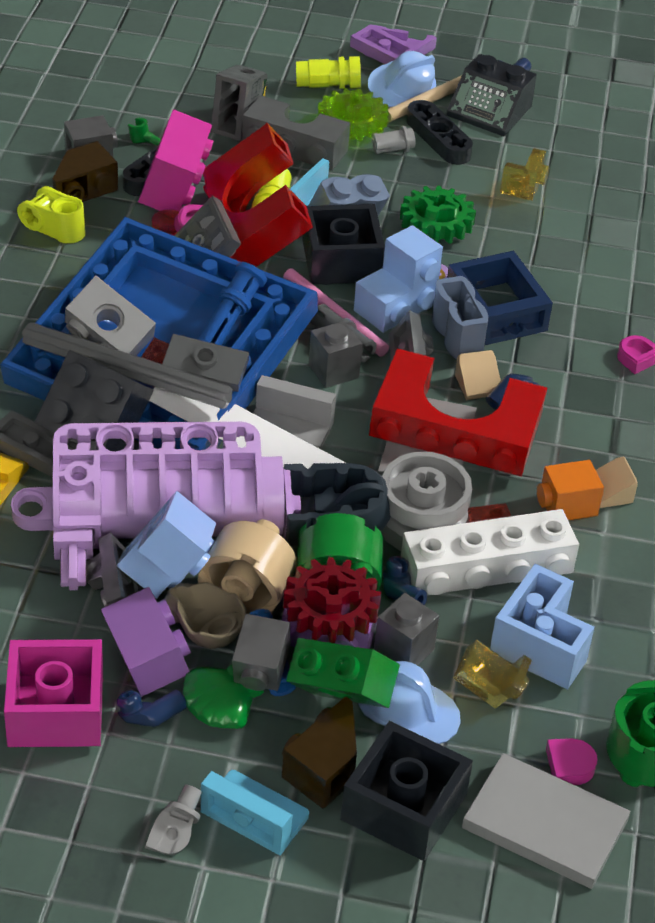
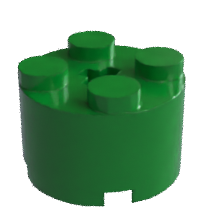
M333 513L317 517L316 524L307 528V523L301 527L298 535L297 567L301 566L309 570L311 560L316 559L321 565H327L329 557L334 558L336 565L342 566L348 559L351 560L352 570L356 571L359 568L365 567L367 569L366 579L376 578V591H379L382 581L383 536L376 526L374 532L365 526V519L359 516Z
M655 680L633 684L627 689L626 694L618 699L607 737L606 748L609 759L620 772L622 781L632 787L642 785L655 787Z

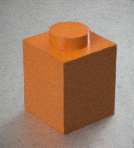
M590 459L549 465L544 467L542 483L537 485V498L542 508L545 507L547 511L563 509L568 520L594 517L599 514L604 486Z

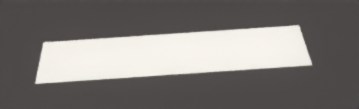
M156 387L153 389L154 391L149 400L188 422L241 421L250 423L259 431L261 456H282L283 467L284 464H303L309 469L313 463H345L236 404L229 412L227 410L218 421L217 413L220 408ZM244 436L236 437L238 447H246L247 442H245Z

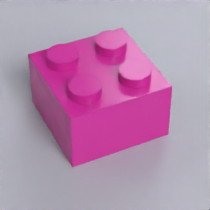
M172 110L138 200L139 203L175 217L182 205H190L196 189L191 184H199L206 166L200 160H207L214 142L208 139L212 124L177 110Z
M102 639L10 640L4 707L7 747L101 746L103 696Z

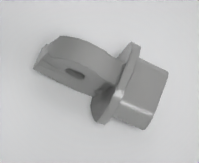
M185 784L177 801H170L156 818L144 848L166 855H175L181 852L190 841L192 824H196L200 819V814L194 809L202 791Z

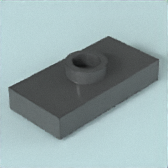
M173 334L163 365L228 385L232 388V391L238 392L249 361V352Z

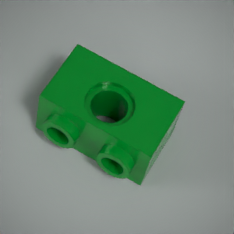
M298 638L286 681L316 696L339 700L346 696L356 703L389 708L400 664L373 649Z

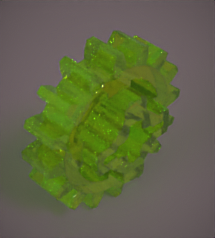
M344 88L341 94L337 91H332L331 97L324 95L322 102L318 103V115L321 113L350 122L349 140L356 137L360 142L363 141V136L372 139L373 133H383L384 127L388 126V104H383L382 97L373 98V92L363 94L361 89L351 90L350 92L347 88Z

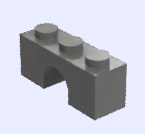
M261 95L243 114L242 141L268 123L288 144L291 157L302 162L316 165L324 158L329 160V170L332 171L349 149L350 122L320 113L312 122L295 123L289 120L290 104Z

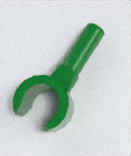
M136 118V126L128 124L129 136L133 143L138 144L147 141L156 146L159 145L161 138L149 132L148 122L145 118Z

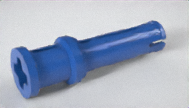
M239 262L234 269L236 275L228 288H223L219 293L220 304L198 340L217 345L223 344L239 315L248 313L252 307L250 301L257 289L262 288L267 282V277L260 269L246 262Z

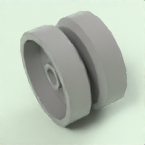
M412 452L397 457L387 465L382 477L385 479L388 488L387 497L391 517L381 533L389 544L402 551L404 532L467 523L472 483L471 477L461 464L448 456L434 452Z

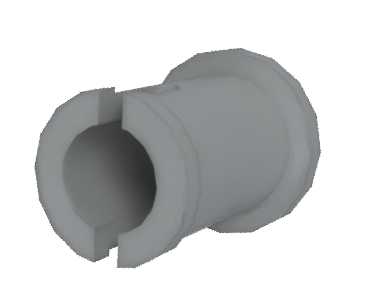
M401 126L400 130L372 134V145L376 155L397 150H403L406 153L409 152L410 148H415L414 131L412 128H406V126Z

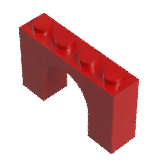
M268 123L206 166L203 172L205 181L203 186L204 192L208 198L214 196L222 201L241 242V245L230 258L249 263L255 267L313 228L307 206L287 185H284L253 208L245 211L251 198L263 185L294 164L288 144Z
M397 348L373 405L369 436L522 477L540 422L548 388L510 378L502 402L492 414L476 419L452 417L437 410L426 398L435 358Z

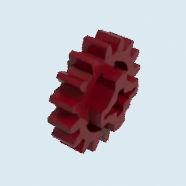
M333 557L328 558L327 565H321L316 559L311 560L309 570L298 566L296 568V577L287 578L283 598V608L287 609L286 619L288 622L297 621L296 631L298 633L305 632L308 629L313 631L312 640L317 641L322 635H328L330 643H336L337 636L343 635L349 642L354 641L355 630L367 634L369 623L377 622L381 601V592L376 591L377 580L376 578L366 579L367 569L365 567L359 568L356 571L352 570L351 560L348 559L342 566L336 565Z

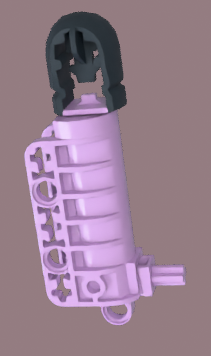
M241 421L71 423L58 428L53 437V487L23 488L16 492L11 501L12 518L18 527L29 531L53 530L54 560H60L61 587L69 586V590H78V586H86V559H92L93 549H99V538L112 533L116 539H134L176 491L216 522L212 537H217L223 527L232 522L249 521L256 523L258 520L265 519L271 521L279 528V535L282 536L283 534V538L290 546H298V535L301 527L307 523V528L316 524L317 517L325 514L343 513L359 516L365 519V526L374 532L375 526L382 531L391 517L386 481L377 471L365 465L353 463H313L309 469L303 464H284L283 467L282 456H261L259 431L250 423ZM244 436L245 442H247L246 447H238L236 437ZM219 437H223V449H217ZM69 438L77 439V449H68ZM135 438H139V450H134ZM153 438H161L162 448H153ZM175 438H180L181 449H175ZM192 438H206L211 445L207 449L199 451L192 449L188 445V441ZM91 439H96V450H91ZM108 439H122L127 444L124 449L116 452L109 451L103 446L104 442ZM314 496L315 512L301 514L300 497ZM30 501L37 502L42 506V511L39 514L30 517L20 513L19 508L22 504Z

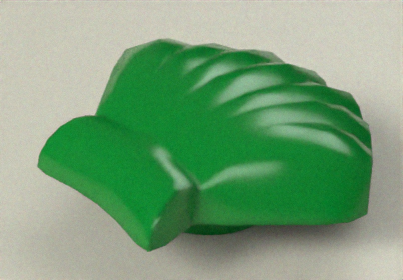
M233 664L227 667V669L215 667L191 669L190 672L186 673L183 686V696L188 710L201 722L218 728L242 729L248 721L253 698L264 693L263 690H251L244 687L241 683L234 682Z

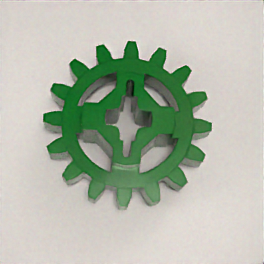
M423 186V192L412 190L411 196H404L403 204H401L400 208L402 228H408L413 225L437 243L440 242V239H445L447 243L451 244L453 237L463 240L465 233H472L476 210L473 209L474 203L473 201H466V194L455 195V189L453 188L446 190L442 189L441 186H437L436 190H430L429 187Z

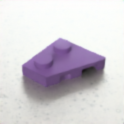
M370 24L351 35L350 47L360 51L367 57L387 64L406 51H416L423 55L436 48L437 37L427 35L426 39L417 40L408 38L409 31L388 29L383 26Z

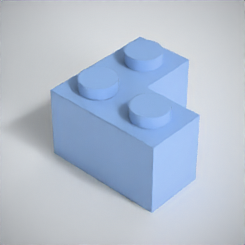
M413 225L386 238L383 268L356 282L354 311L384 333L395 327L409 310L418 314L430 309L434 305L436 282L439 279L443 246Z
M176 491L126 547L118 561L117 567L144 589L150 587L154 597L158 598L166 588L171 589L181 583L188 573L195 576L205 566L210 558L208 552L215 542L212 539L216 522Z
M534 564L495 618L490 653L568 690L587 662L595 628L567 614L574 581L538 564Z

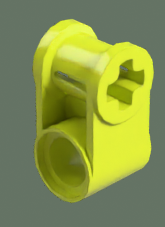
M44 186L37 191L36 197L30 201H23L17 207L18 217L27 228L55 238L59 242L76 243L81 241L86 235L84 206L82 200L77 197L69 196L56 191L52 187Z

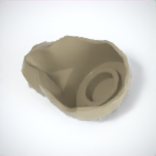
M208 582L197 584L179 583L167 592L165 600L175 622L181 624L188 638L198 646L209 649L222 648L233 642L240 635L246 607L237 594L226 592Z

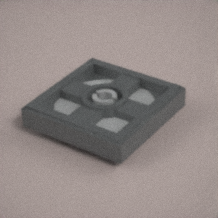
M214 196L210 197L175 235L178 238L229 258L233 256L236 249L241 245L222 201Z

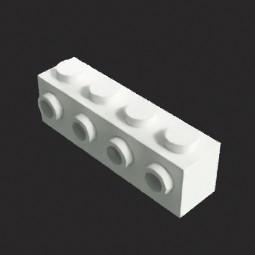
M563 509L404 532L401 557L405 558L409 563L407 570L411 576V585L425 590L428 596L466 589H479L511 582H522L534 564H538L559 575L573 573L579 543Z

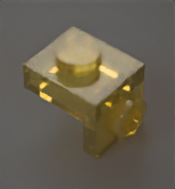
M533 148L526 166L507 162L503 168L500 192L533 201L539 184L545 185L547 181L549 165L544 164L546 151Z
M476 639L467 647L453 678L496 709L508 698L515 700L523 693L529 683L526 673L532 660L523 655L511 665Z

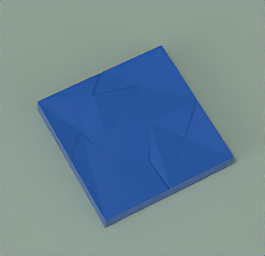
M124 217L35 323L72 335L66 327L67 323H65L66 307L95 276H98L156 323L154 337L137 356L161 364V360L155 358L154 354L156 353L165 358L173 334L199 339L205 326L220 304L219 293L223 288H228L236 275L234 269L240 261ZM261 270L267 277V282L262 288L257 289L250 301L252 307L248 313L239 315L227 338L221 345L249 352V361L239 391H232L231 403H229L227 408L220 409L217 413L218 421L235 404L246 410L256 396L257 383L261 376H271L318 312L316 291ZM103 320L98 323V326L106 331L117 328V325L110 320ZM22 338L0 364L4 384L45 401L65 357L25 345L22 342ZM138 382V383H140V384H142V385H144V386H146V387H149V388H151V389H154V388H155V387H153V386H150V385H147V384ZM149 401L139 423L188 421ZM153 438V448H162L161 438ZM175 438V449H181L180 438ZM192 438L188 441V445L192 449L199 451L205 450L211 445L206 438ZM218 438V447H219V445L221 444V442L223 441V440H221V439H219V438Z

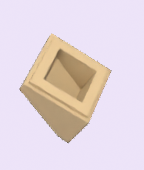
M487 350L458 355L455 377L466 400L487 397L501 381L493 351Z
M624 456L616 458L596 469L604 486L600 508L634 502L638 482Z

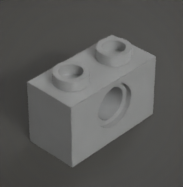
M95 276L65 310L66 327L73 336L135 356L154 337L156 323L98 276ZM103 320H110L117 325V328L106 331L100 328L98 323Z

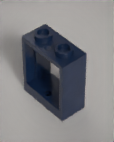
M514 250L449 264L447 278L465 277L474 287L475 299L487 310L488 325L485 345L548 331L553 302ZM507 283L519 299L488 307L477 292V289Z

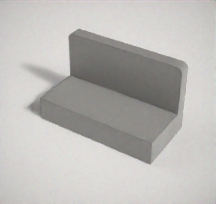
M262 375L257 383L256 408L253 414L322 449L334 424L336 394Z

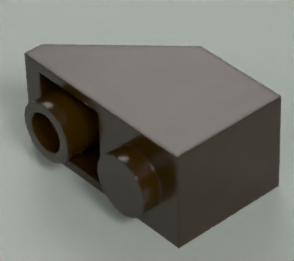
M98 141L67 150L52 178L53 189L66 195L77 197L82 202L117 191L118 162Z
M346 696L332 708L326 707L315 719L314 724L302 734H294L286 742L282 751V778L322 809L343 792L345 783L356 767L357 747L353 701Z

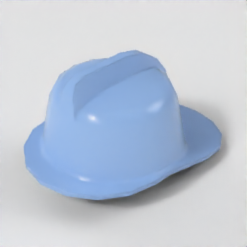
M406 51L400 54L394 61L379 66L372 71L368 78V89L371 96L377 102L387 107H393L435 88L434 56H425L416 51Z
M395 661L400 664L389 708L359 703V707L364 715L374 722L386 726L390 720L438 744L445 743L456 735L461 723L460 711L453 699L443 691L432 686L429 677L421 667L406 661Z

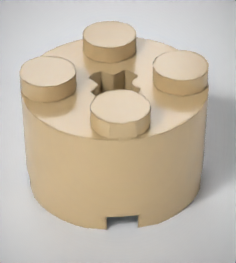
M261 519L256 523L249 521L232 522L223 527L209 550L210 558L198 573V583L208 582L226 592L237 594L246 607V614H250L258 609H268L272 613L284 595L287 578L294 577L296 573L297 557L287 541L279 535V528L271 521Z

